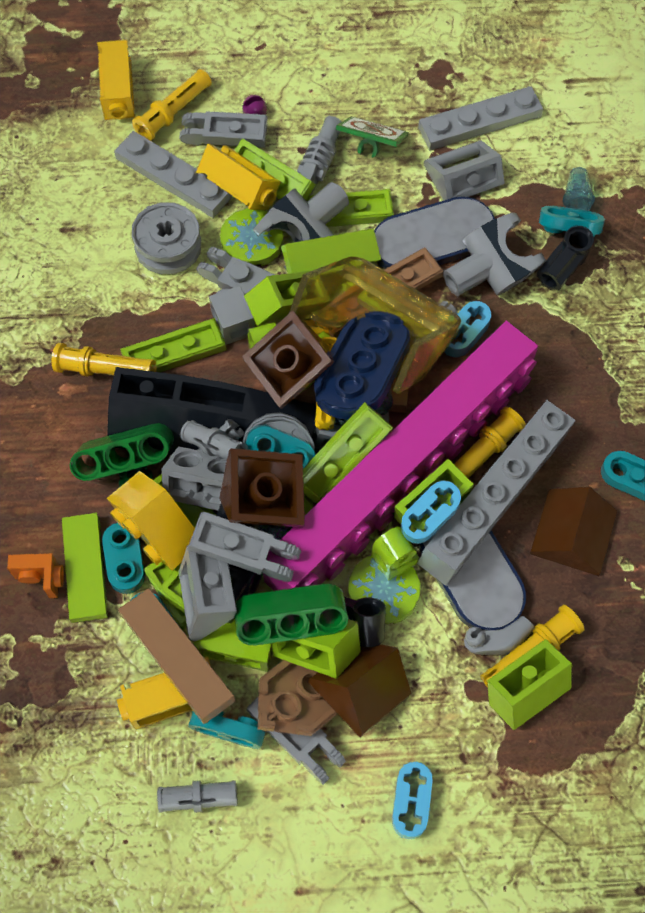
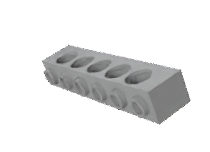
M546 400L460 504L457 512L427 544L417 564L447 586L561 444L576 420Z

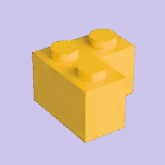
M139 471L106 498L114 507L110 514L136 540L141 536L147 544L143 551L155 565L162 562L170 570H174L182 563L195 527L168 491Z

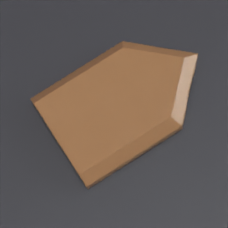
M283 660L259 679L258 730L312 736L337 715L335 710L308 683L309 679L318 672Z

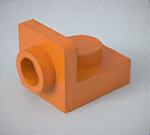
M52 553L8 555L7 569L15 579L26 584L39 583L40 579H43V590L48 597H58V587H63L64 568L63 565H59Z

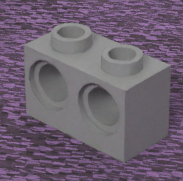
M178 447L161 469L162 487L168 491L176 502L219 510L221 505L219 497L227 460L217 455L209 456L203 453V451Z

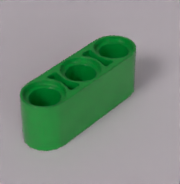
M155 423L87 441L72 456L69 463L70 470L77 479L91 481L158 463L168 455L174 442L173 433L166 425ZM147 438H159L164 448L155 449L151 447ZM115 446L125 447L129 451L130 457H120L115 451ZM82 455L93 457L96 461V466L86 465L82 460Z
M319 584L249 594L241 597L235 604L236 635L242 643L247 645H262L339 633L348 624V614L343 592L334 584Z

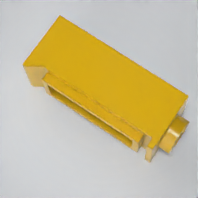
M128 41L97 42L99 50L100 102L105 120L135 117L131 56L129 57Z
M207 144L196 171L198 174H207V179L247 205L250 210H269L277 197V190L281 181L227 145H223L220 151L214 145Z
M207 656V657H205L204 659H205V660L208 662V664L210 665V662H209V659H208V656ZM165 673L131 683V688L126 689L124 684L120 685L123 697L117 699L118 708L122 720H130L135 730L192 711L191 707Z

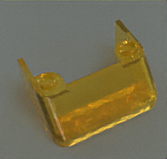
M353 256L303 274L289 311L290 313L293 310L303 320L308 318L314 320L318 327L325 330L342 327L351 319L357 317L358 320L365 317V313L373 311L388 312L402 319L404 326L408 327L410 333V347L397 373L398 379L393 388V391L397 394L426 377L455 336L461 323L460 317L453 311L371 262Z

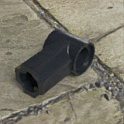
M576 225L566 231L561 243L537 272L536 276L540 279L542 285L550 290L560 291L575 270L585 263L594 242V236L588 228ZM571 244H576L580 246L581 249L575 248Z
M344 596L348 619L358 622L360 646L367 648L382 644L385 640V604L381 600L372 597L353 600Z

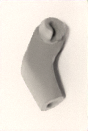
M521 616L501 630H483L479 627H472L466 631L464 645L473 654L507 655L521 645L530 636L535 627L524 616Z

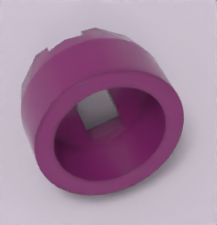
M250 95L245 98L242 105L243 113L267 115L266 103L261 96Z

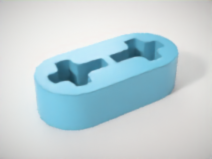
M480 301L467 303L450 322L451 325L459 329L455 339L461 333L464 335L462 343H450L444 351L447 355L451 357L464 356L486 332L491 320V310L485 303ZM477 314L482 316L481 320L476 319L471 326L469 325L470 316L475 317Z
M440 481L432 485L403 515L401 530L404 537L411 543L420 544L428 541L459 509L461 494L458 487L449 481ZM450 493L452 495L450 499L451 506L444 503L435 511L433 507L437 503L438 497L436 494L445 495ZM426 514L430 516L425 522V532L419 529L415 532L410 531L412 524L410 519L413 518L419 521Z
M420 762L405 764L400 769L396 782L392 826L395 832L405 839H415L421 836L427 827L433 783L432 774L429 768ZM412 771L419 772V778L425 780V785H419L416 797L409 796L410 783L404 782V777H410ZM408 803L415 804L414 817L421 819V824H415L412 831L405 830V823L399 821V816L406 815Z

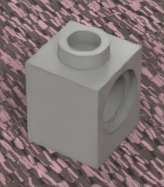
M241 286L231 289L224 288L216 294L209 296L211 313L217 322L225 345L247 338L248 329L255 327V320L246 303Z

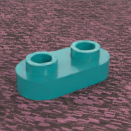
M559 206L542 207L539 217V223L544 226V230L551 233H562L577 225L588 228L593 236L602 233L605 218L598 213Z
M258 425L252 428L246 437L248 450L291 454L296 452L302 453L304 455L303 468L315 456L313 448L307 441L269 425ZM267 438L271 441V446L268 450H260L257 447L260 439Z
M625 451L610 453L601 466V475L604 481L616 489L645 501V460ZM613 469H620L624 475H616Z
M118 523L112 524L106 529L102 538L107 577L111 586L117 592L122 594L134 593L142 587L145 581L140 539L136 540L126 528L123 529ZM118 535L126 536L124 542H114L115 538ZM123 568H130L131 573L128 576H119Z
M194 711L192 712L188 727L192 730L245 747L261 749L265 732L258 730V721L239 716L238 720L235 721L223 717L224 712L222 711L203 724Z

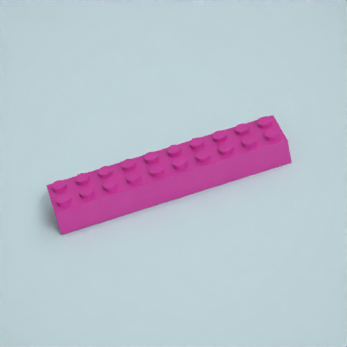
M505 321L305 515L304 527H293L280 539L301 549L299 559H286L275 555L269 550L266 560L292 569L294 574L292 580L286 582L268 577L263 573L264 583L273 591L319 585L327 578L330 581L335 579L345 567L343 562L352 553L355 556L360 554L370 541L368 537L376 529L382 531L389 525L394 517L392 513L395 510V506L447 458L450 461L455 459L464 448L463 442L470 435L473 438L478 436L480 430L487 424L485 420L492 413L495 415L500 414V410L507 406L509 403L508 397L514 391L520 393L531 381L529 373L537 363L534 358L538 345L508 321Z

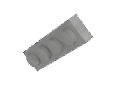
M530 86L419 119L418 128L430 151L542 117L543 107Z
M135 131L114 150L117 160L212 218L232 198L231 194L207 179L206 174L196 173L197 169Z

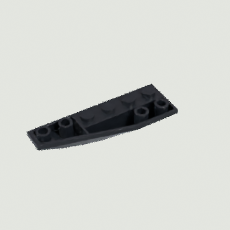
M116 367L109 394L107 436L160 423L170 428L173 433L174 442L168 453L172 455L178 447L199 449L198 446L181 439V428L187 421L191 422V420H194L207 428L219 429L225 424L227 419H232L239 425L235 430L237 431L241 428L245 433L254 420L265 414L281 412L296 417L306 425L312 439H314L316 406L293 399L281 409L269 393L265 391L185 375ZM243 437L239 438L237 441L242 442ZM147 438L151 447L155 449L164 448L159 438ZM115 446V448L126 449L122 446Z

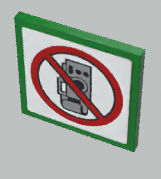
M352 116L336 126L338 131L363 137V140L358 145V154L363 153L364 145L369 143L373 146V158L380 151L379 142L396 147L409 134V132Z

